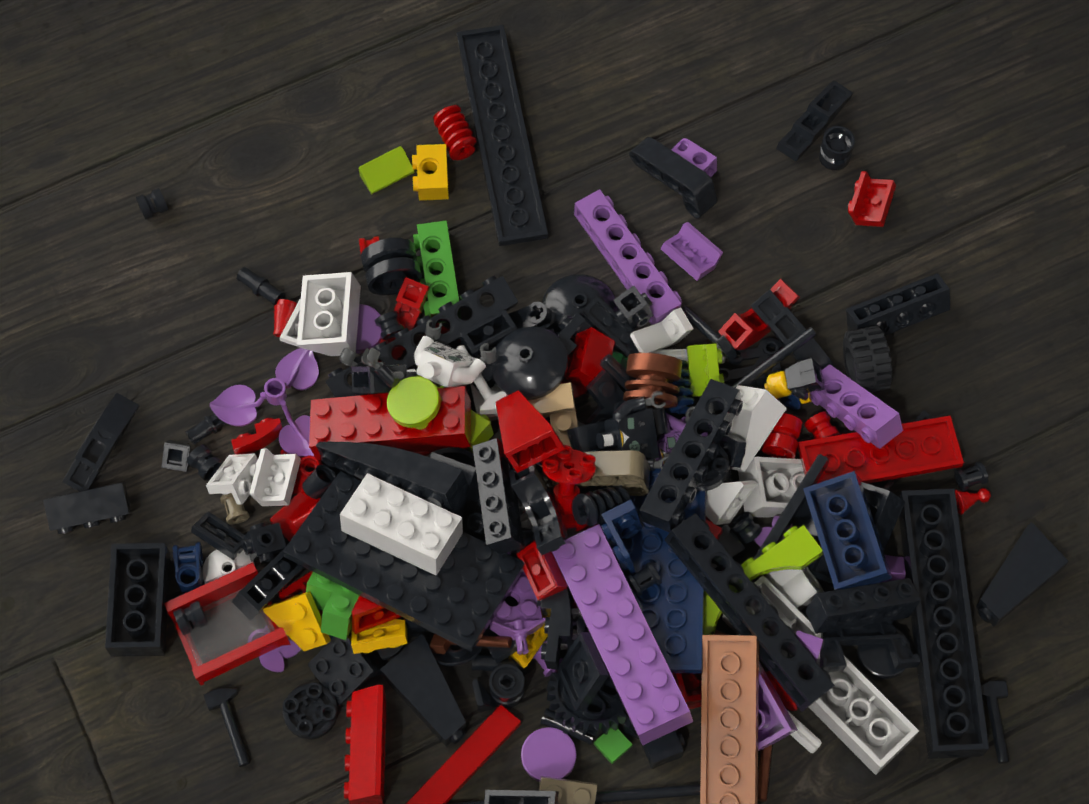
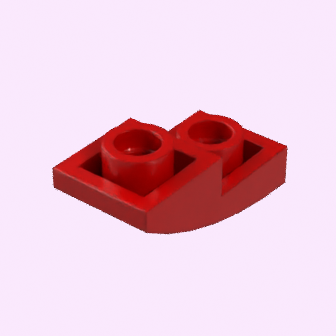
M280 418L263 419L260 423L254 424L256 434L245 433L239 435L236 439H232L234 453L252 454L276 440L282 429Z

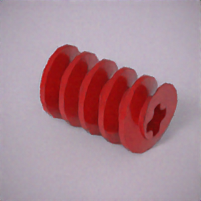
M459 105L446 107L438 111L433 117L434 125L438 128V133L442 136V141L446 144V149L452 160H462L471 156L475 152V147L473 146L477 141L472 136V130L468 129L469 124L467 121H464L465 116L463 113H460L461 108Z

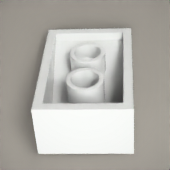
M738 385L736 388L740 389L743 407L738 416L735 415L731 421L730 433L745 441L746 447L741 467L729 466V469L745 472L787 408L765 389Z
M754 457L745 472L738 471L739 481L755 480L758 483L744 502V511L750 512L753 517L781 516L805 477L801 459Z

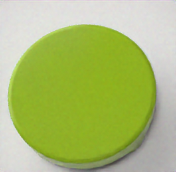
M418 376L401 380L398 385L390 390L387 398V408L393 420L401 426L419 430L428 426L429 422L437 415L441 405V397L436 386L430 380Z

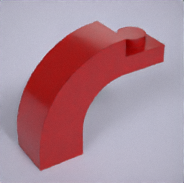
M782 279L770 289L788 309L800 298ZM750 309L743 314L734 313L718 332L724 335L735 349L742 350L755 344L771 330Z

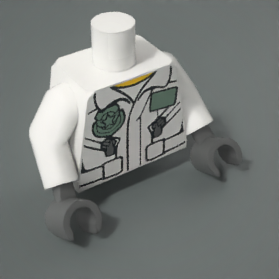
M432 320L427 321L426 336L422 337L414 353L415 364L418 366L417 374L444 387L471 384L486 368L485 364H491L496 361V347L489 351L488 343L481 345V358L476 359L442 343L434 342L433 340H437L441 336L442 324L440 323L437 328H431Z

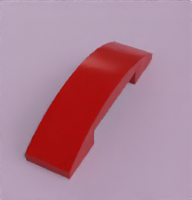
M406 277L396 298L397 304L394 311H398L400 315V324L410 331L417 326L416 322L420 318L430 287ZM394 337L388 340L381 339L380 343L386 341V343L388 344L396 338ZM396 347L391 353L392 357L396 360H401L405 349Z

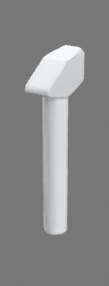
M464 345L456 348V350L470 356ZM480 373L474 380L475 385L485 400L480 407L479 413H497L495 402L506 397L507 394L504 391L493 394Z

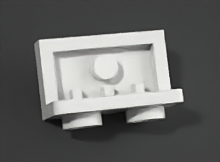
M267 448L261 449L256 462L254 478L250 485V495L261 506L289 505L301 458L297 454L273 455Z

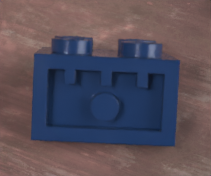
M629 500L603 513L602 517L605 524L601 525L611 549L614 550L617 556V561L623 572L628 570L631 575L636 574L635 568L621 539L632 538L643 528L633 502Z

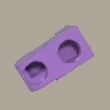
M686 138L681 139L671 149L706 172L710 178L717 171V157Z

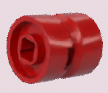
M783 413L765 440L762 451L772 458L794 459L798 446L796 439L800 436L803 423L801 419L791 414Z

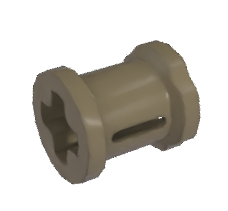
M232 493L220 497L221 504L225 505L227 512L226 521L229 525L239 524L250 518L249 513L245 511L244 504L237 505Z

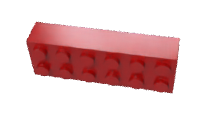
M465 386L437 388L441 397L440 409L428 426L420 430L401 426L393 420L387 408L389 393L311 400L309 448L315 458L321 460V455L316 447L318 442L369 443L395 447L410 452L431 451L444 447H471V399Z

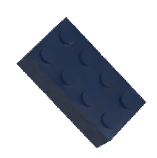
M853 471L803 488L835 590L876 584L892 579L861 480L856 472Z

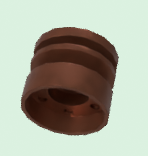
M656 353L630 354L627 360L626 373L631 377L637 378V380L626 381L625 388L630 391H625L623 400L627 401L643 396L650 398L653 392L660 391L663 394L655 396L654 403L666 402L664 408L676 407L678 405V398L674 395L679 393V388L668 382L678 381L681 378L682 361L672 356ZM653 405L648 406V408H656Z

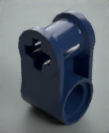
M197 542L195 546L186 547L173 545L176 581L182 593L185 594L203 586V553L201 543ZM188 577L196 578L194 582L190 584L184 583L185 579H187Z

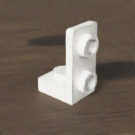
M682 308L673 310L661 322L632 332L630 337L640 353H652L679 343L693 330V327Z

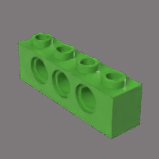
M447 221L417 224L418 234H413L415 249H420L421 256H417V262L419 263L420 270L424 273V278L420 280V283L430 287L427 295L428 301H425L424 312L425 316L430 315L431 318L439 314L438 309L446 303L452 302L454 305L459 302ZM432 248L438 249L435 253L428 252ZM436 270L442 272V273L439 274V275H433V274H431L433 271H436ZM437 293L445 294V296L441 298L435 297L434 295ZM459 310L458 313H457V315H458V317H459L460 319H461V310Z

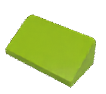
M402 146L359 167L360 177L371 194L414 173L413 167Z

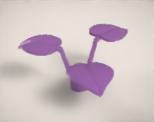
M299 348L286 355L276 367V378L269 379L265 383V392L260 393L258 401H256L255 393L251 388L245 385H235L224 390L215 400L210 402V408L220 420L232 426H246L255 421L257 417L255 407L260 406L264 399L272 405H281L290 425L284 426L279 433L280 446L288 454H297L299 457L314 456L309 448L310 417L302 415L294 422L285 402L287 397L286 389H290L293 386L297 390H306L316 383L319 370L313 351Z

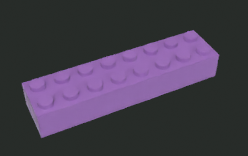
M598 524L566 539V544L556 551H552L553 556L642 745L692 723L693 719L690 710L600 525Z

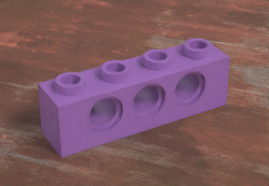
M829 364L822 370L825 390L810 392L811 401L815 405L822 406L831 417H837L849 430H855L865 442H871L879 449L903 431L900 415L897 411Z

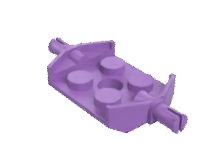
M523 571L508 596L517 600L518 605L512 607L504 601L490 623V629L496 634L511 637L512 640L516 641L517 654L519 655L522 652L523 654L529 652L527 636L541 628L546 619L542 618L541 609L537 606V598Z

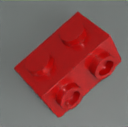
M867 171L861 172L859 180L855 183L853 199L848 204V213L851 215L855 225L884 226L896 188L894 180L870 179Z

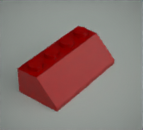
M375 685L352 692V701H347L346 713L347 717H351V727H346V744H350V755H345V771L350 772L349 782H344V799H349V804H384L387 699L383 685Z

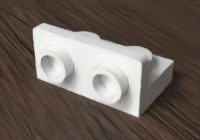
M256 454L228 455L206 485L209 494L226 495L232 493L236 504H243L250 495V485L254 478L256 462L258 460Z

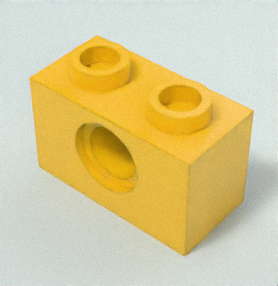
M446 144L417 145V155H412L413 170H417V176H413V191H418L419 200L448 199ZM434 171L433 174H426L425 172Z

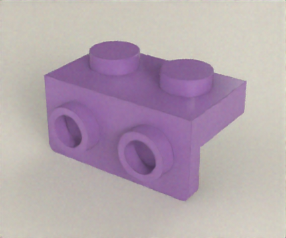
M689 222L684 223L679 233L665 241L661 247V250L696 281L713 271L723 254L717 246Z

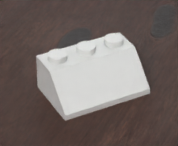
M352 272L303 276L297 336L298 347L328 356H340L344 348H348L356 353L361 285Z

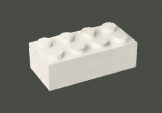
M368 473L340 513L341 531L436 576L463 534L461 516Z

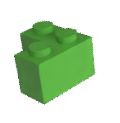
M313 572L307 582L306 592H311L317 608L323 611L321 633L347 640L352 629L351 612L360 595Z

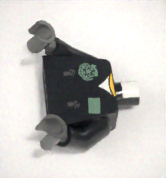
M344 348L339 357L343 364L352 368L353 393L390 392L401 380L417 376V372L415 369L407 370L406 365H385L384 362L379 363L378 359L381 353L374 348L370 350L366 348L363 353L362 362L368 366H364L361 362H354L357 353L348 348Z
M655 391L651 394L650 398L643 396L624 401L613 412V418L605 421V432L596 435L597 446L600 449L608 448V451L632 450L641 452L645 455L650 465V471H655V469L662 470V462L667 460L668 456L660 461H655V458H659L653 408H648V406L664 407L666 402L654 403V397L663 393Z

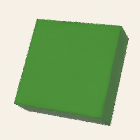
M609 728L607 735H601L594 742V746L611 764L616 762L633 745L619 729L615 731L612 728Z

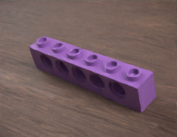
M599 189L575 202V217L625 288L628 290L635 286L640 294L645 293L651 300L653 305L650 306V309L654 315L649 320L651 325L661 322L673 310L681 308V297L668 286L665 274L662 271L658 272L654 266L655 263L652 256L648 252L645 253L643 251L638 236L635 233L631 234L627 228L628 225L625 218L621 214L618 215L610 197L604 196ZM606 218L607 221H599L597 219ZM617 236V237H619V238H621V239H620V240H612L611 237ZM631 255L634 259L629 260L624 258V256ZM644 274L648 278L641 279L637 275ZM657 293L660 294L662 297L654 298L651 296V294Z

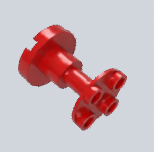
M564 445L565 450L542 461V469L548 478L559 483L554 487L552 495L559 508L566 530L576 528V531H580L588 525H578L572 513V501L576 495L580 494V489L575 484L586 482L594 476L596 472V458L593 455Z

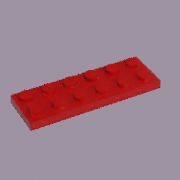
M951 416L902 424L903 431L880 449L871 442H865L857 432L798 442V450L805 475L818 454L829 459V464L817 483L855 471L861 482L868 484L959 468L963 466L964 462Z

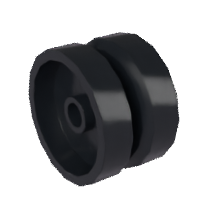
M400 237L379 240L366 247L360 255L363 269L366 272L365 277L368 290L373 294L381 296L399 294L406 277L420 282L422 279L420 266L416 261L417 256L414 243L409 239Z

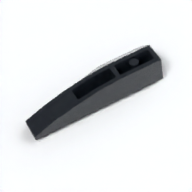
M356 442L317 443L316 447L321 455L320 458L326 465L335 467L360 481L368 473L463 518L469 484L463 470L424 455L395 447Z

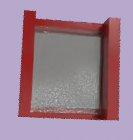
M253 562L164 603L193 667V674L201 686L204 685V682L280 646L291 645L283 627L279 628L264 613L263 609L250 621L232 603L236 595L258 574ZM198 600L209 625L202 628L196 627L191 633L183 636L173 611L179 608L186 609L190 603Z

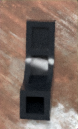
M535 464L518 473L515 469L509 471L511 487L523 504L531 521L537 549L541 555L556 551L566 544L565 537L568 534L559 508L542 474Z

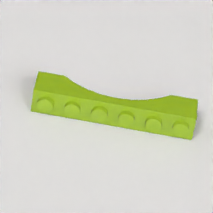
M804 525L800 528L794 526L783 534L785 539L778 544L775 541L768 544L762 549L763 555L756 560L751 557L741 566L745 575L752 581L762 575L775 571L803 570L821 557L823 550ZM729 585V588L733 592L737 593V589L734 586ZM704 591L703 635L715 634L722 611Z

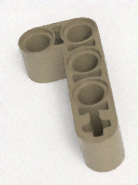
M632 450L584 452L596 458V472L590 480L575 484L576 486L622 485L629 495L645 496L649 493L650 465L643 453ZM542 469V476L548 486L555 487L559 484L548 478Z

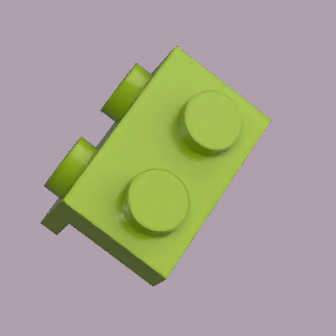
M717 344L687 346L689 379L692 383L690 389L693 390L691 396H702L710 379L724 383L723 374H719L718 364H722L721 349L717 348Z

